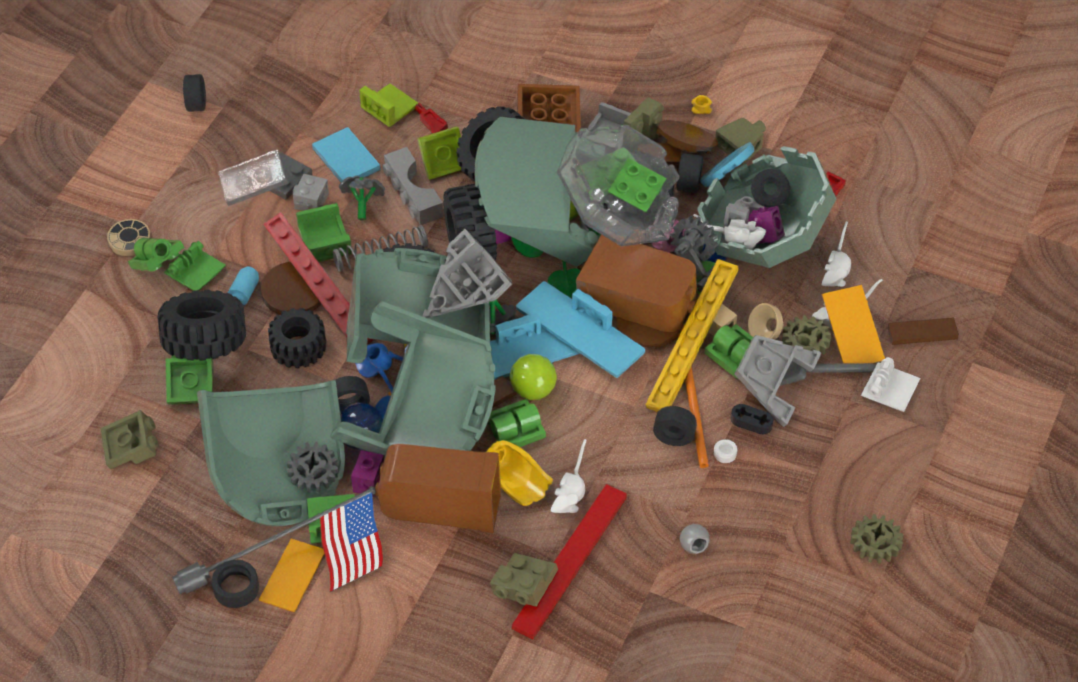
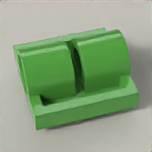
M140 238L134 245L136 256L129 260L128 263L131 269L153 272L162 266V262L179 256L178 252L184 249V246L180 240Z
M737 324L731 328L725 325L717 331L713 342L705 348V354L738 379L735 376V372L753 337Z
M527 399L491 411L487 424L497 441L504 440L522 447L546 438V432L541 425L538 409L534 403L530 404Z

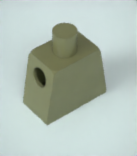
M740 118L716 130L717 147L730 155L741 146L751 142L754 152L741 163V165H744L763 146V132L766 131V126L760 120L752 124L747 119Z

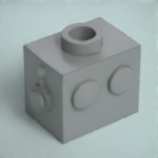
M303 174L299 184H296L293 189L294 208L304 211L322 207L329 195L328 179Z

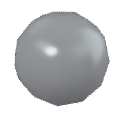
M700 524L686 526L680 535L681 547L691 554L702 553L710 542L707 529Z

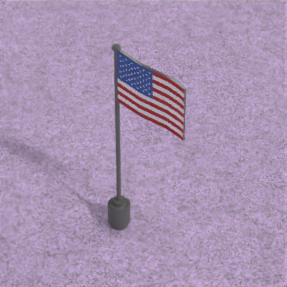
M370 486L369 490L208 568L204 564L199 566L198 562L177 571V575L172 578L179 593L186 592L188 594L208 584L206 579L210 578L209 572L215 570L224 562L236 560L320 519L322 546L330 572V592L381 568L383 565L382 545L374 519L372 494L375 495L376 493L375 487Z

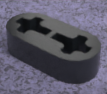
M737 404L732 408L731 422L735 426L762 435L768 434L772 430L774 419L770 413L745 404Z

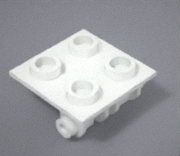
M887 357L881 363H877L861 396L904 412L920 378L895 369L893 359Z

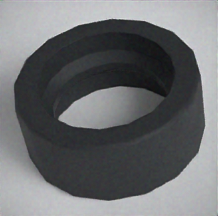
M345 376L335 380L338 398L345 394L357 393L350 398L338 399L340 416L355 415L368 406L370 395L367 384L362 378Z
M230 560L224 562L216 568L212 575L211 582L215 598L220 604L228 608L246 606L258 595L259 581L256 569L246 561ZM243 575L250 580L248 587L241 592L228 593L221 588L222 582L229 576Z

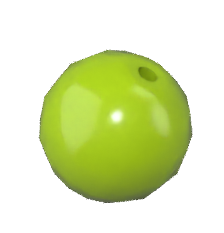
M526 354L520 357L511 367L510 382L513 390L520 397L528 400H540L548 396L556 385L557 373L554 365L544 356Z

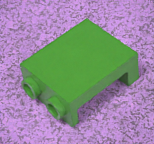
M337 203L296 213L297 225L302 241L318 262L333 259V250L335 249L339 250V248H342L346 253L347 246H351L349 234H346ZM348 247V255L352 254V251ZM340 250V255H341V257H342V256H344V254H343V252Z

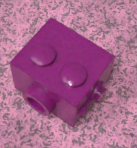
M764 206L760 207L759 210H753L749 213L748 222L754 221L756 222V227L766 230L764 237L756 244H771L785 236L778 206L769 208Z
M361 450L351 475L354 493L361 494L369 490L370 486L376 488V484L380 480V467L384 463V455Z

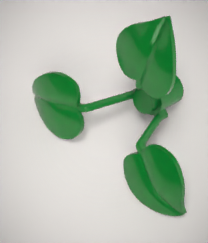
M606 224L589 226V231L594 232L599 240ZM511 237L516 250L525 257H539L544 252ZM562 260L563 271L557 270L551 273L548 277V283L569 298H572V294L577 290L576 279L581 271L577 268L567 270V264Z

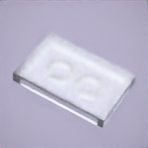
M278 150L219 171L228 206L288 184Z

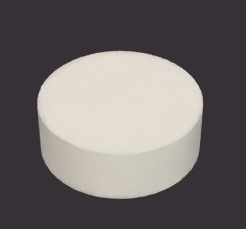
M725 439L715 444L714 457L719 462L730 463L735 460L737 446L734 442Z

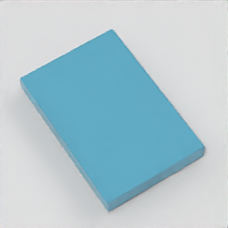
M348 127L312 144L313 150L340 182H343L347 177H354L356 175L364 178L381 170L377 160Z

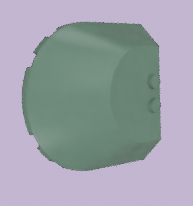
M335 380L287 388L232 392L199 390L197 392L208 472L220 497L236 513L250 521L266 526L294 525L309 519L307 498L335 495L339 480L343 476L345 464L344 443L330 438L333 428L341 422ZM307 442L310 447H313L315 442H318L319 448L324 444L327 445L328 451L333 450L334 458L338 460V465L336 466L339 472L334 474L335 482L328 481L329 488L320 486V492H317L316 488H312L311 493H308L307 487L299 490L298 483L293 485L291 482L292 477L288 476L287 470L289 468L287 461H292L290 454H297L298 446L305 449V443Z

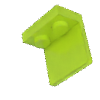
M392 84L386 85L378 92L372 91L367 86L359 90L361 108L388 127H391L414 110L416 104L418 105L417 101Z

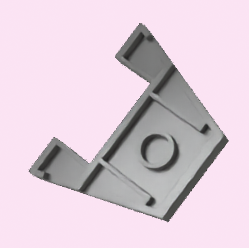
M755 335L735 372V376L779 424L784 427L788 424L795 407L775 394L790 363L793 361L811 372L815 368L821 352L805 350L801 346H790L783 344L782 341Z

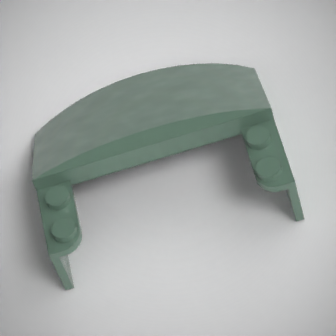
M499 117L485 131V136L479 143L475 159V185L480 190L481 198L478 200L480 206L485 208L487 214L485 220L488 226L576 267L581 265L590 256L598 241V237L592 231L588 232L581 229L576 223H569L573 160L582 164L591 159H599L604 154V146L575 132V125Z
M395 248L394 252H383V249H377L373 254H357L346 328V362L361 363L365 360L367 355V338L408 344L406 341L376 331L370 323L372 311L383 301L423 316L424 310H428L431 302L429 296L441 264H445L447 256L406 248ZM489 302L428 318L490 343Z
M381 301L372 311L370 317L371 326L376 331L408 342V346L379 434L348 422H340L333 428L330 438L368 452L382 454L384 458L388 447L393 444L470 451L480 439L487 425L494 402L495 364H493L490 343Z

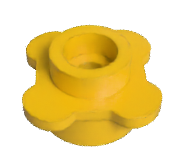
M699 95L692 99L693 108L691 111L694 114H710L712 112L710 108L712 101L707 96Z

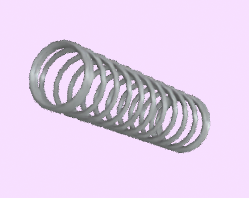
M418 225L417 228L413 227L412 234L408 229H405L404 236L399 231H397L395 238L392 234L387 236V240L380 236L379 243L376 239L372 238L371 246L367 241L363 242V249L358 243L355 244L354 250L348 245L346 253L342 248H339V250L335 249L333 250V257L339 272L344 270L340 250L347 260L349 269H351L348 247L351 249L356 260L357 245L361 252L365 253L366 243L373 254V240L378 248L382 249L381 238H383L390 249L389 236L393 238L395 244H398V233L405 244L407 231L412 238L413 245L416 246L414 229L418 232L421 245L428 247L425 229L422 225Z

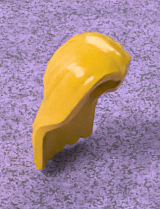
M504 440L497 441L488 448L486 452L499 453L501 488L514 501L522 506H528L533 501L537 502L546 496L545 492L548 490L549 485L552 484L553 478L524 449Z

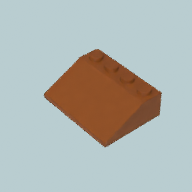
M518 84L517 112L526 120L575 125V132L581 134L580 86Z

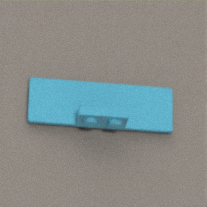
M543 281L516 305V310L523 315H531L538 312L542 328L615 378L622 375L645 353L644 347L612 327V311L607 306L600 304L592 296L585 294L579 289L572 294L571 299L546 281Z
M538 312L496 325V340L490 341L493 364H495L494 380L501 376H510L512 365L526 354H539L548 358L551 362L580 354L542 328Z

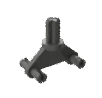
M692 230L688 236H684L680 240V245L675 249V252H677V256L689 259L694 263L696 279L700 281L697 284V291L702 292L714 266L708 272L705 271L692 248L695 245L694 241L700 236V233L697 230Z

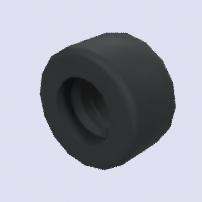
M682 154L677 177L678 191L698 192L703 167V156Z

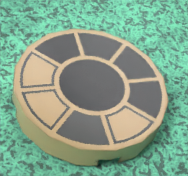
M125 219L117 222L110 228L107 235L109 247L112 248L113 252L122 256L135 255L134 245L136 241L140 238H151L148 226L136 219Z

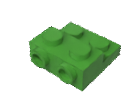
M175 355L171 356V358H166V399L168 405L198 403L197 392L199 390L213 392L214 373L212 358L205 361L196 359L189 361L185 358H176Z

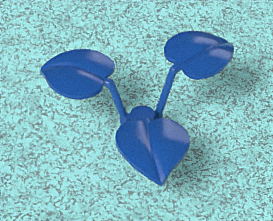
M375 343L367 346L365 360L355 364L359 373L365 378H372L380 373L392 395L394 388L384 370L391 367L392 358L403 361L404 357L388 351L384 344ZM390 395L381 398L375 406L374 415L380 426L391 398Z

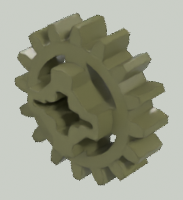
M803 315L802 320L795 317L794 322H787V327L784 326L782 342L786 345H797L805 350H817L825 354L826 348L830 347L831 333L828 332L829 326H823V320L816 322L814 316L809 320L806 315Z
M876 514L872 515V519L863 516V521L857 520L855 527L852 528L850 544L854 545V552L860 551L861 559L867 556L870 563L873 559H877L878 564H881L883 558L890 562L891 557H897L899 550L902 549L904 535L899 533L901 527L893 526V519L888 522L885 521V515H882L881 519H877Z

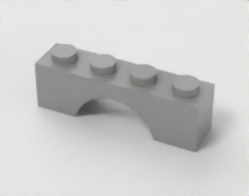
M408 147L384 155L385 164H383V171L386 176H390L393 188L400 192L403 204L408 205L411 217L413 219L416 218L420 225L442 218L443 202L434 188L424 189L410 182L417 175L416 160Z

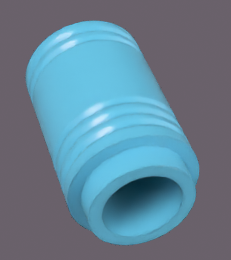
M244 267L237 274L228 293L232 294L233 297H237L243 305L247 304L259 282V273L252 267Z

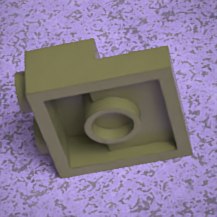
M647 97L624 120L623 147L629 150V152L635 147L637 148L638 143H651L659 137L656 130L659 122L662 121L661 112L664 110L660 102Z
M139 410L100 428L105 461L110 469L130 460L138 464L156 456L155 448L159 447V443L152 433L156 426L150 416L148 417Z
M514 553L506 566L500 565L490 585L494 595L501 599L507 598L523 605L537 606L557 573L558 568L556 563Z

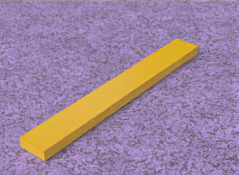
M717 259L645 404L646 408L658 412L664 407L672 406L738 272L737 265Z

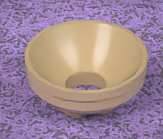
M767 303L756 306L749 316V334L752 337L758 335L774 340L779 337L783 328V318L779 309ZM775 319L776 328L774 331H771L770 323Z

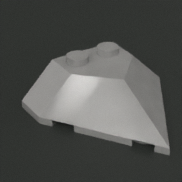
M466 229L448 245L446 250L448 255L445 264H441L429 296L431 302L428 310H424L423 317L430 318L494 301L512 285V280Z

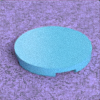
M749 142L725 157L700 179V182L705 187H708L714 179L718 178L720 180L725 174L738 167L754 152L752 143Z

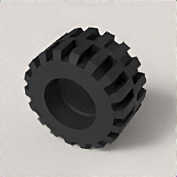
M291 308L288 312L286 310L282 311L281 315H276L274 321L270 322V328H268L270 349L273 358L277 359L279 364L285 363V366L289 368L291 366H295V368H300V366L308 367L310 363L315 364L318 362L317 358H322L323 352L326 350L324 323L320 320L318 314H313L311 310L305 311L304 308H299V310ZM298 336L304 337V338L297 339V340L291 339V338H293V337H298Z

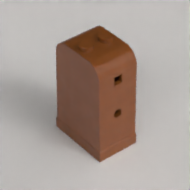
M603 231L576 279L577 289L585 294H589L600 304L607 306L612 311V316L664 332L679 330L684 325L688 315L691 314L697 300L696 267L692 261L615 236L607 231Z
M393 444L387 449L384 463L380 467V480L375 488V496L379 497L381 512L395 520L494 533L501 499L499 453Z

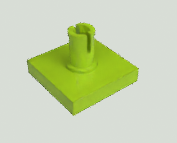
M456 126L417 138L426 175L429 180L461 170L457 158H459L457 156V148H459L458 139L461 137L459 127Z

